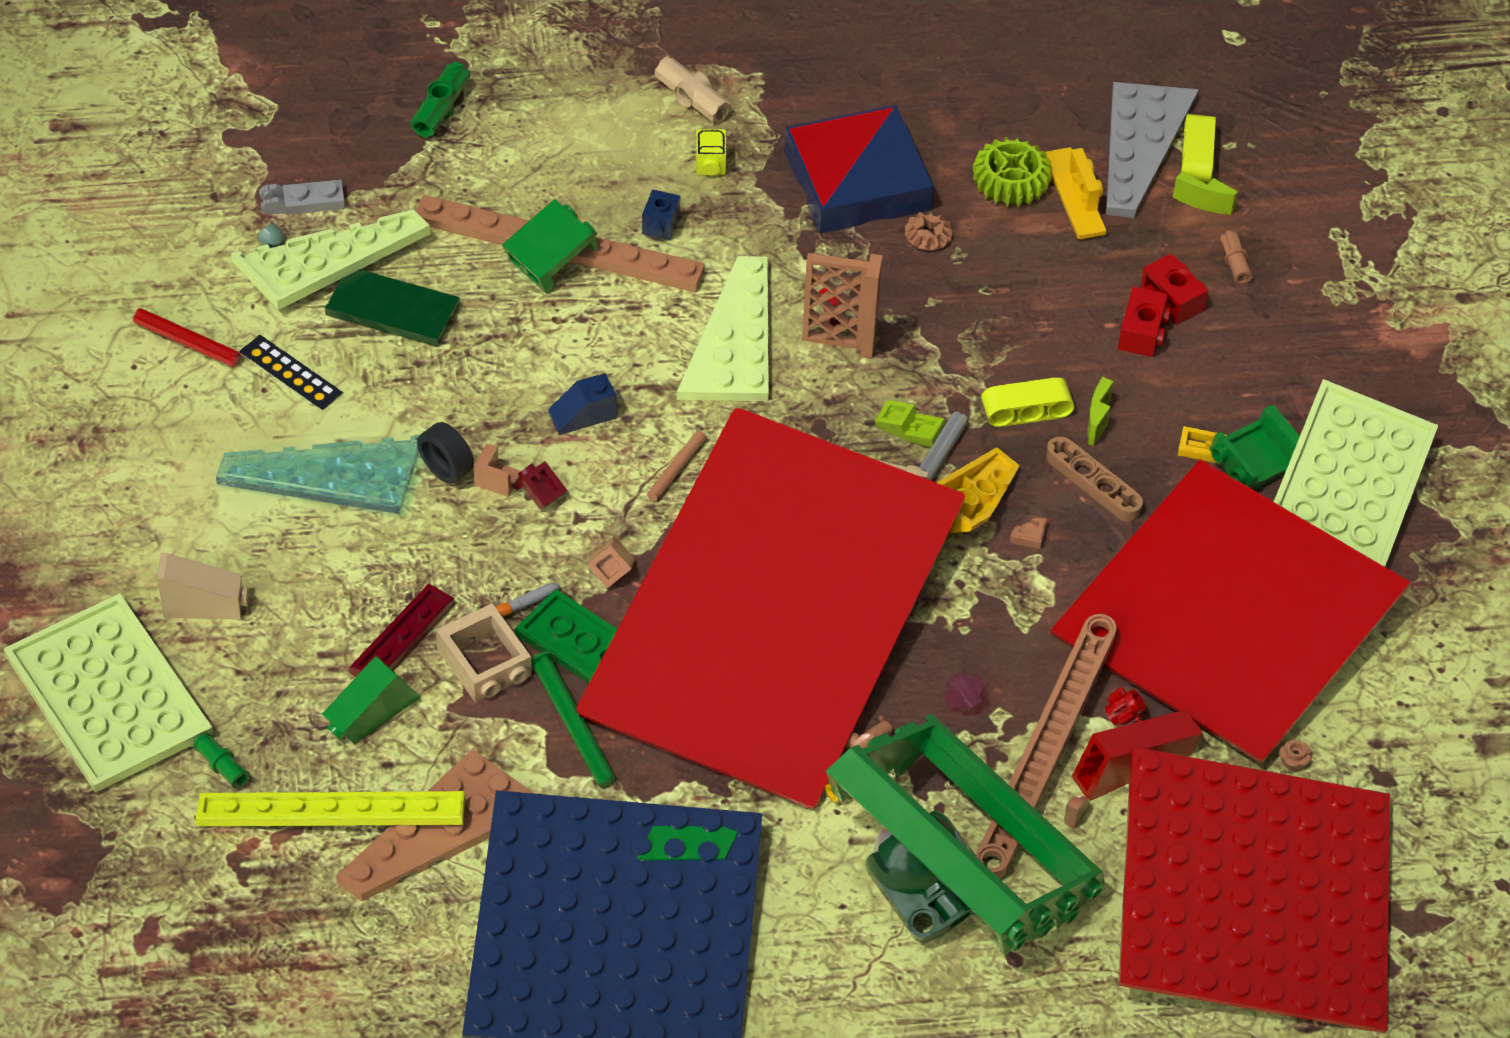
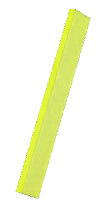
M465 791L200 793L195 820L197 826L463 825L466 797Z

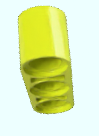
M1186 114L1181 172L1184 171L1203 183L1208 184L1211 181L1216 117Z
M1048 378L993 386L986 389L981 396L988 422L994 427L1059 419L1070 415L1075 408L1067 382L1063 378Z

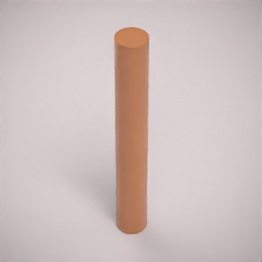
M696 431L655 482L647 493L650 500L657 501L698 450L706 439L703 432Z

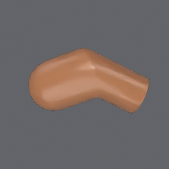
M881 721L861 736L853 732L846 748L849 749L859 745L864 749L868 747L867 744L870 739L884 733L890 736L892 734V726L887 721Z

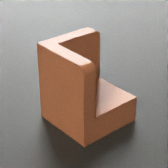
M486 444L474 464V485L509 497L514 489V485L520 478L518 475L520 470L500 464L498 447Z
M614 535L590 555L587 565L601 582L609 588L632 569L635 559Z

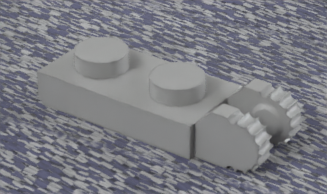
M341 180L282 186L267 184L261 187L259 191L260 197L263 199L261 210L267 215L283 213L290 215L345 208Z

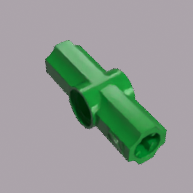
M455 61L452 64H447L438 80L428 85L427 97L410 122L411 129L418 136L424 138L433 136L442 121L453 114L454 102L470 79V71L463 64Z

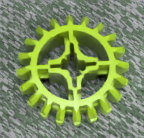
M1005 137L1003 142L994 139L992 145L985 144L983 150H980L973 164L974 184H977L978 192H984L986 199L994 198L995 204L1002 201L1005 202L1007 207L1010 203H1015L1018 207L1022 202L1030 205L1033 199L1040 200L1042 193H1046L1052 177L1050 160L1047 159L1046 152L1040 151L1039 145L1031 146L1029 140L1020 142L1017 137L1015 141H1009Z

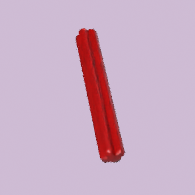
M138 308L133 316L134 323L231 367H236L241 358L240 352L145 309Z

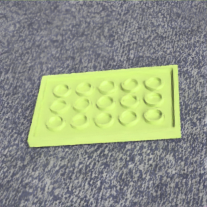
M1323 379L1274 502L1385 567L1438 425Z
M120 593L3 648L5 657L95 793L193 745L195 739L203 733L213 735L212 726Z

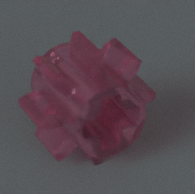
M962 671L945 683L948 690L945 691L946 694L943 697L951 709L957 706L965 712L978 705L983 699L980 693L983 692L984 684L977 674L970 676V674L967 675L965 671Z

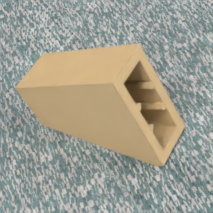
M161 553L158 585L163 618L241 619L242 607L248 606L249 596L248 588L242 585L241 574L169 553Z

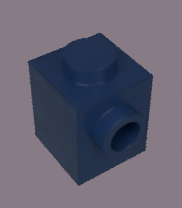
M652 189L642 213L643 235L671 240L680 217L681 195Z

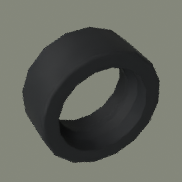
M437 422L419 435L417 448L420 456L430 471L441 481L448 484L455 483L473 469L474 457L465 439L451 425Z

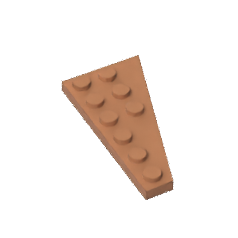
M472 749L428 790L465 791L466 801L463 825H390L336 876L337 883L360 901H364L397 885L399 879L415 871L419 874L429 869V864L441 858L447 860L489 839L496 790L521 793L533 792Z

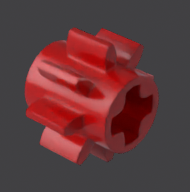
M1120 687L1109 694L1110 697L1107 698V701L1110 704L1105 706V711L1115 726L1119 727L1124 723L1128 725L1140 722L1144 717L1141 712L1146 710V706L1136 690L1132 689L1126 693L1124 688Z

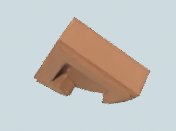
M1033 518L1031 522L1016 526L1011 533L1010 543L1040 549L1047 519Z
M1081 795L1072 797L1066 805L1064 824L1075 829L1088 809L1090 799Z

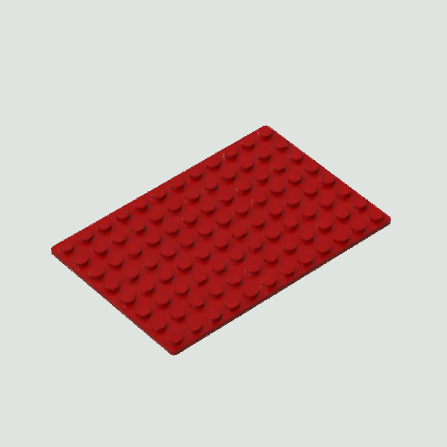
M735 408L576 708L577 713L582 718L806 808H816L825 791V786L829 782L826 770L842 756L965 502V495L960 491L755 413Z

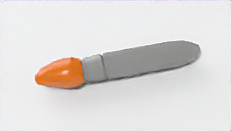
M549 583L517 597L509 603H501L496 606V609L503 618L508 617L513 612L546 599L555 589L559 590L560 585L558 583Z

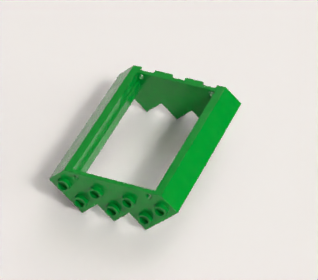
M933 714L925 716L926 722L917 726L914 722H910L898 727L895 731L896 735L892 737L884 733L870 739L867 744L868 747L864 749L859 745L849 748L826 770L833 794L842 802L851 796L996 933L1000 952L1005 956L1011 950L1014 952L1019 950L1028 939L1033 942L1038 936L1040 938L1046 936L1054 926L1058 929L1064 922L1066 924L1071 923L1080 913L1079 907L1088 899L1092 901L1097 898L1104 889L1103 871ZM924 754L1064 885L1026 904L894 781L888 773L890 772L894 777L898 778Z

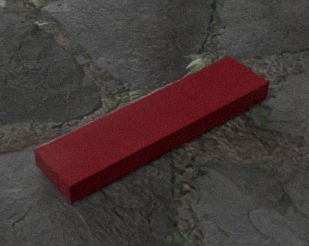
M428 583L349 667L350 674L357 677L375 656L390 669L394 670L455 605L454 597Z

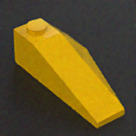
M994 448L936 482L960 491L965 495V502L950 533L972 531L987 522L1015 476L1020 465L999 448Z

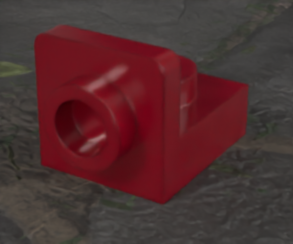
M546 461L537 467L533 463L525 467L518 473L520 479L514 485L517 491L523 487L540 511L568 491Z

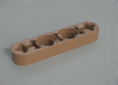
M1055 437L1048 442L1046 459L1050 465L1122 521H1134L1140 517L1143 499L1139 493L1070 439ZM1078 466H1086L1091 470V472L1088 474H1080L1075 470V468ZM1105 483L1111 485L1114 489L1110 492H1103L1097 486Z

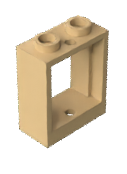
M493 603L436 629L437 650L475 703L485 698H491L499 691L514 684H520L532 676L530 654ZM496 633L513 658L477 675L460 650Z

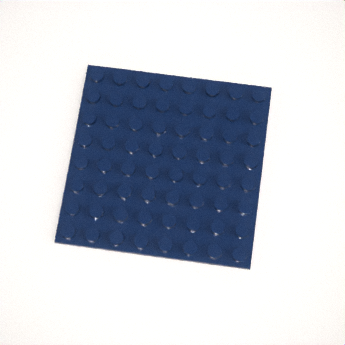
M496 790L462 1038H741L763 813ZM653 826H670L676 830L682 829L685 826L702 827L707 832H715L720 827H726L738 833L725 860H715L718 855V847L710 841L703 842L698 847V855L701 860L642 861L637 859L638 855H645L651 849V842L647 837ZM670 839L664 845V852L668 857L678 858L684 853V844L679 839Z

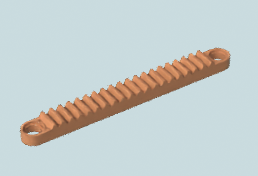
M1094 614L1085 621L1010 780L1009 785L1036 810L1038 805H1040L1042 796L1045 794L1047 785L1050 783L1052 774L1054 775L1056 766L1060 762L1061 755L1065 751L1071 733L1073 734L1075 725L1079 721L1080 714L1084 710L1085 703L1088 702L1089 695L1093 691L1094 684L1097 682L1099 673H1101L1114 643L1116 623L1105 614ZM1101 626L1106 628L1109 633L1104 637H1098L1091 630L1094 627ZM992 819L976 856L982 863L984 858L988 856L999 858L1001 861L1000 866L988 869L1001 879L1007 873L1021 844Z

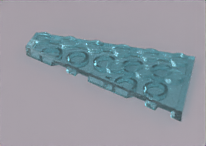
M419 435L410 436L411 440L394 441L393 437L382 438L381 443L364 444L361 440L312 445V449L295 450V446L283 447L282 452L265 453L262 449L228 452L223 455L216 475L217 485L400 514L419 454L417 448Z

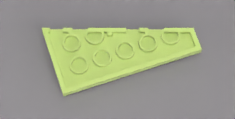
M413 209L380 217L377 223L361 226L359 222L350 224L349 230L334 233L333 229L287 239L285 245L269 248L268 244L258 246V251L242 255L241 251L231 253V259L260 292L280 310L430 235L431 231L430 225Z

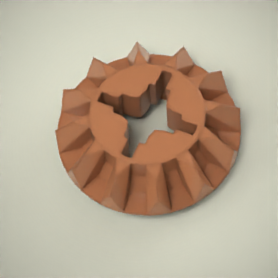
M932 211L928 215L919 212L917 217L909 218L908 224L905 225V236L909 243L916 248L937 250L950 242L952 238L951 222L945 221L943 214L934 216ZM924 226L934 229V233L932 234L929 230H924Z

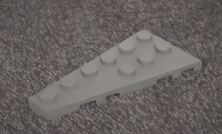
M1113 82L1106 215L1135 218L1152 181L1155 180L1161 164L1164 163L1179 134L1180 127L1186 120V114H1189L1192 104L1198 98L1199 89Z

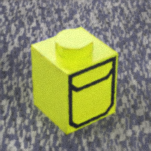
M696 129V175H725L726 130Z

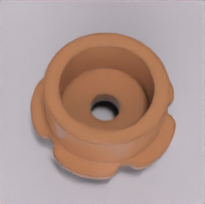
M1297 740L1286 741L1279 750L1281 762L1289 770H1301L1311 760L1309 746Z

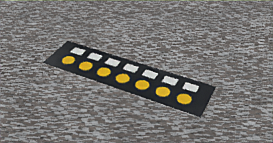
M258 335L239 351L321 410L325 409L344 393L262 335Z

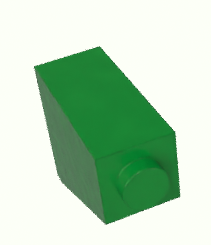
M375 656L327 707L322 715L330 722L327 726L328 730L339 740L347 737L355 744L414 703L420 695Z
M653 826L647 837L651 842V849L645 855H638L637 859L642 861L701 860L698 855V847L701 843L710 841L718 847V855L715 860H725L738 833L726 827H720L715 832H707L700 826H685L679 830L673 829L670 826ZM675 838L683 842V855L678 858H671L665 854L664 845L670 839Z

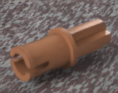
M1231 230L1225 231V234L1221 235L1220 238L1226 254L1224 257L1225 263L1231 268L1234 282L1239 285L1246 284L1253 278L1246 260L1248 254L1246 250L1242 249L1237 233L1231 232Z

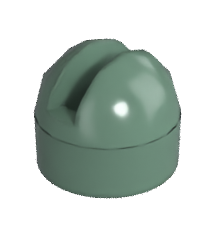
M274 223L268 224L258 236V241L262 245L268 244L269 248L283 244L284 234Z

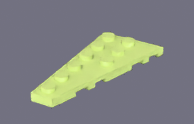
M737 256L677 390V400L768 401L767 257Z

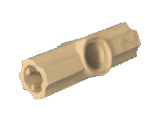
M668 56L660 61L655 69V77L674 91L677 101L683 107L689 108L693 106L709 120L718 124L726 119L731 111V103L712 89L710 81L703 73L696 72L693 74L674 58H669Z

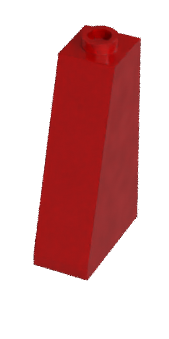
M1186 710L1094 733L1071 777L1085 797L1090 799V801L1129 784L1132 747L1188 757L1193 754L1203 732Z

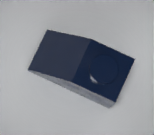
M606 373L576 381L548 409V414L558 435L617 419V395Z

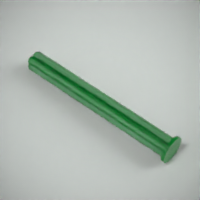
M547 651L538 653L531 659L532 671H536L596 784L602 788L608 787L609 784L615 781V776L584 719L577 713V706L553 664L554 657L552 653Z

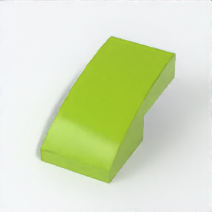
M1182 171L1176 177L1173 198L1201 210L1231 215L1235 210L1238 191L1215 178L1208 184H1205Z
M1102 377L1098 383L1090 407L1087 439L1088 444L1092 446L1095 445L1108 426L1111 407L1108 404L1111 401L1113 381Z
M891 400L886 401L875 419V425L888 433L927 447H932L946 425L944 418L918 414L914 404Z

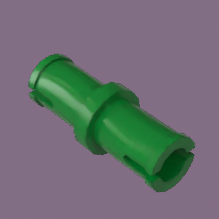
M203 733L195 739L194 749L209 762V767L215 773H220L233 788H241L248 782L250 778L249 772L234 759V754L228 748H223L217 743L211 734Z

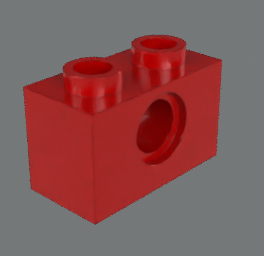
M1172 253L1143 267L1140 287L1168 294L1166 306L1171 307L1169 318L1176 325L1205 311L1208 296L1205 284L1198 280L1188 270L1185 263L1180 262Z
M1132 287L1120 330L1117 350L1153 357L1155 347H1162L1165 329L1161 328V325H1167L1170 317L1171 307L1166 306L1168 294Z

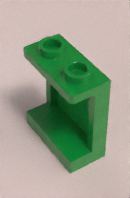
M556 199L552 200L502 244L508 260L546 294L555 287L551 278L585 247L589 246L594 251L599 247L595 239L597 235L595 229L587 221L583 223L579 221L577 214L569 205L562 206Z
M1272 404L1263 409L1259 420L1227 436L1223 432L1215 434L1209 450L1213 459L1224 468L1230 477L1255 491L1284 476L1300 435Z

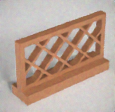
M808 253L802 341L861 349L860 357L872 359L877 334L883 255L870 254L869 261ZM813 265L825 266L829 271L821 274ZM845 271H860L861 274L851 278ZM837 276L844 283L835 286L829 279ZM821 284L828 291L820 294L814 287ZM851 288L858 295L849 298L844 292ZM836 297L842 304L835 307L828 300ZM821 305L826 312L819 315L812 308ZM850 309L856 316L849 319L842 312ZM835 317L841 323L832 326L826 320ZM819 325L825 331L815 332L810 331V328ZM849 329L856 337L844 336L841 332Z

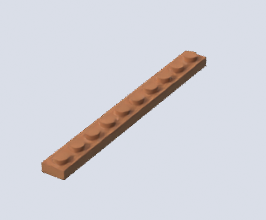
M423 195L416 209V212L431 228L500 245L529 221ZM595 237L599 246L595 251L587 246L569 261L695 293L705 272V263Z

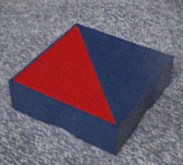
M897 105L785 128L784 152L796 180L800 183L806 194L807 206L819 234L860 226L874 220L894 219L919 212L931 211L933 184Z

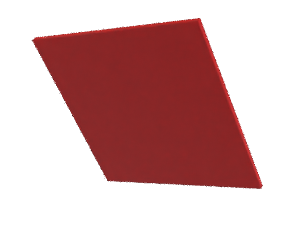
M1199 459L1052 627L1050 633L1074 647L1085 621L1090 616L1105 614L1115 621L1117 628L1115 640L1106 663L1103 665L1104 667L1175 711L1186 710L1196 724L1263 764L1410 586V581ZM1101 626L1094 627L1091 630L1098 637H1104L1109 633L1106 628Z
M1132 747L1118 986L1386 1033L1388 1010L1390 794Z

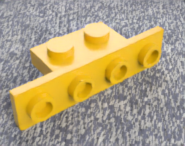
M1069 147L1046 151L1047 159L1050 160L1053 182L1078 239L1106 235V228L1098 212L1099 197L1103 196L1101 181L1099 179L1096 180L1094 176L1092 160L1087 159L1083 148L1071 149Z

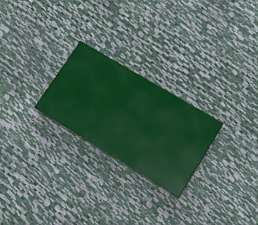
M360 269L340 280L325 307V315L438 347L460 306V297Z

